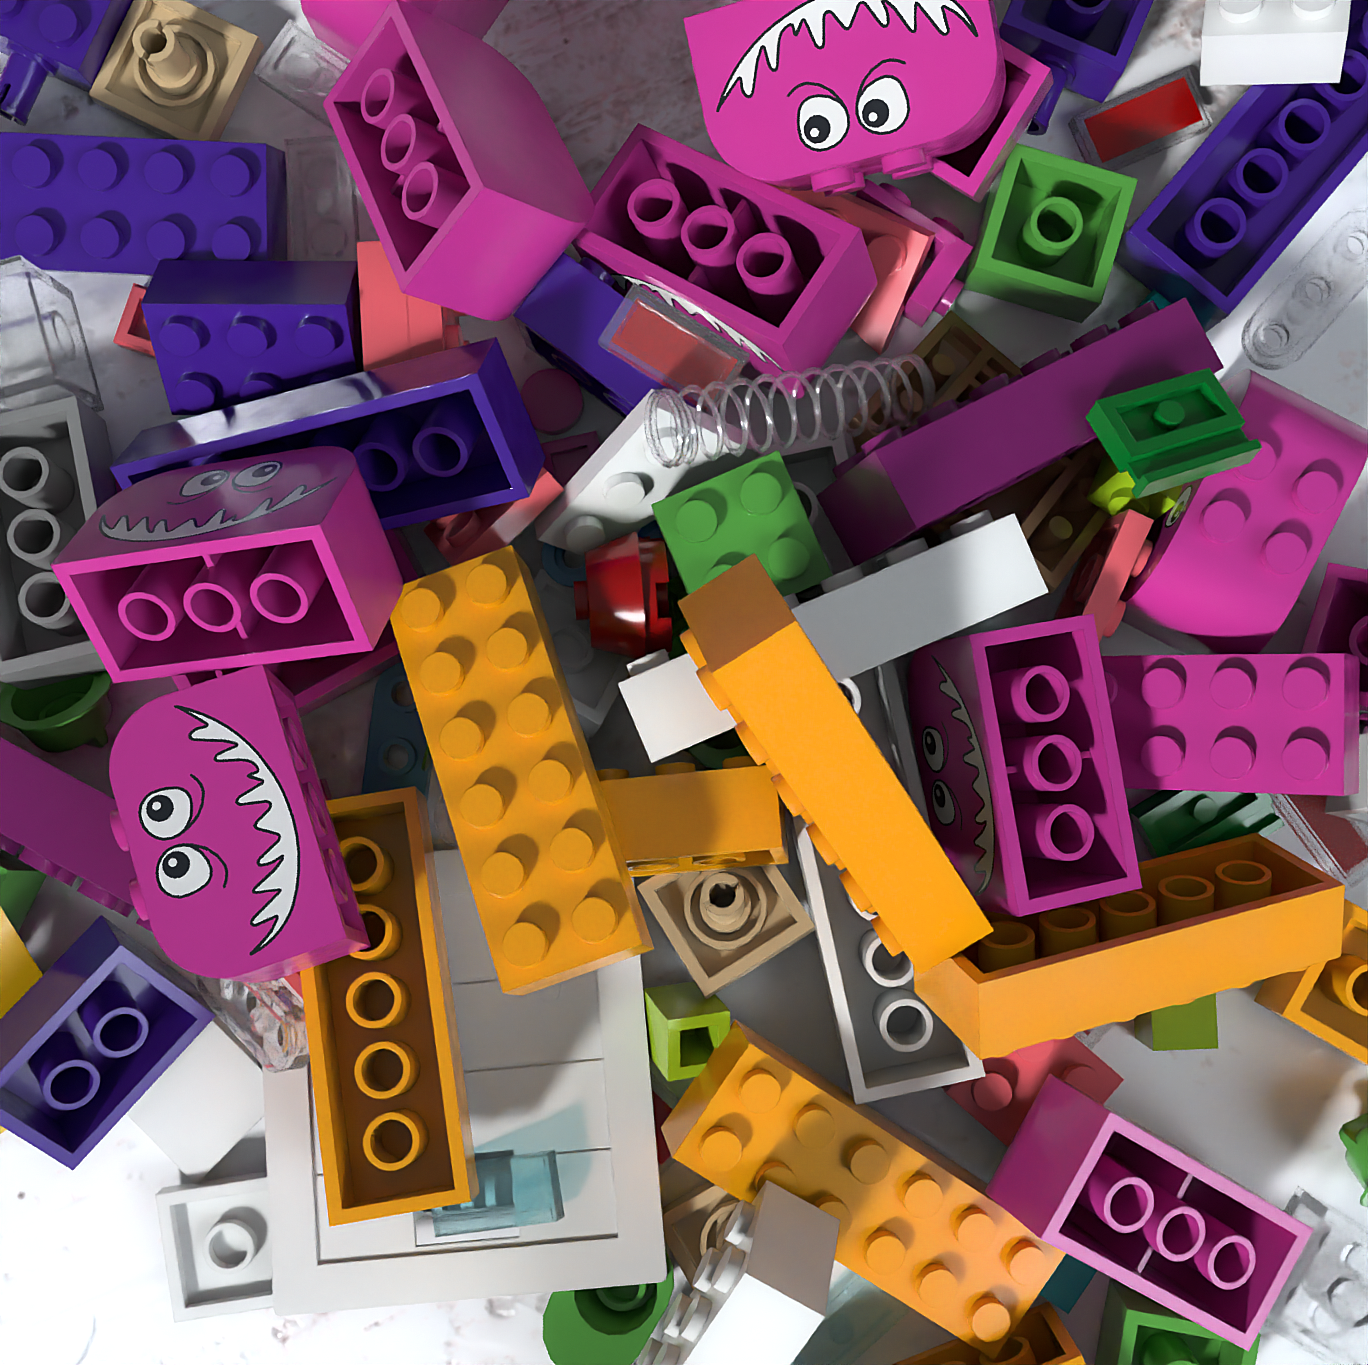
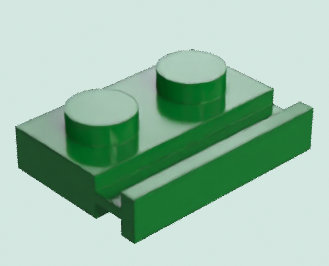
M1210 368L1096 400L1085 417L1119 472L1128 471L1136 485L1131 491L1136 499L1248 464L1262 448L1258 439L1249 441L1242 431L1241 427L1246 421Z
M1160 790L1128 810L1153 859L1252 833H1258L1263 837H1267L1285 826L1271 805L1273 801L1269 793Z

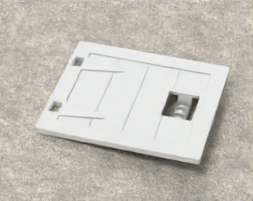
M460 850L433 851L474 1153L513 1150L515 1168L477 1171L480 1193L471 1202L329 1227L303 999L283 977L269 982L258 983L273 1310L275 1315L281 1317L658 1283L666 1280V1246L641 954L523 996L505 994L500 986ZM631 877L632 882H633V885H634V888H635V880H634V877ZM517 1208L519 1236L417 1245L416 1221L424 1216Z

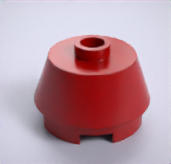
M634 531L584 552L586 580L573 581L576 621L589 620L591 648L637 660L662 649H665L666 652H671L672 618L669 617L667 587L669 574L664 540L662 538L650 539V536L637 537V532Z

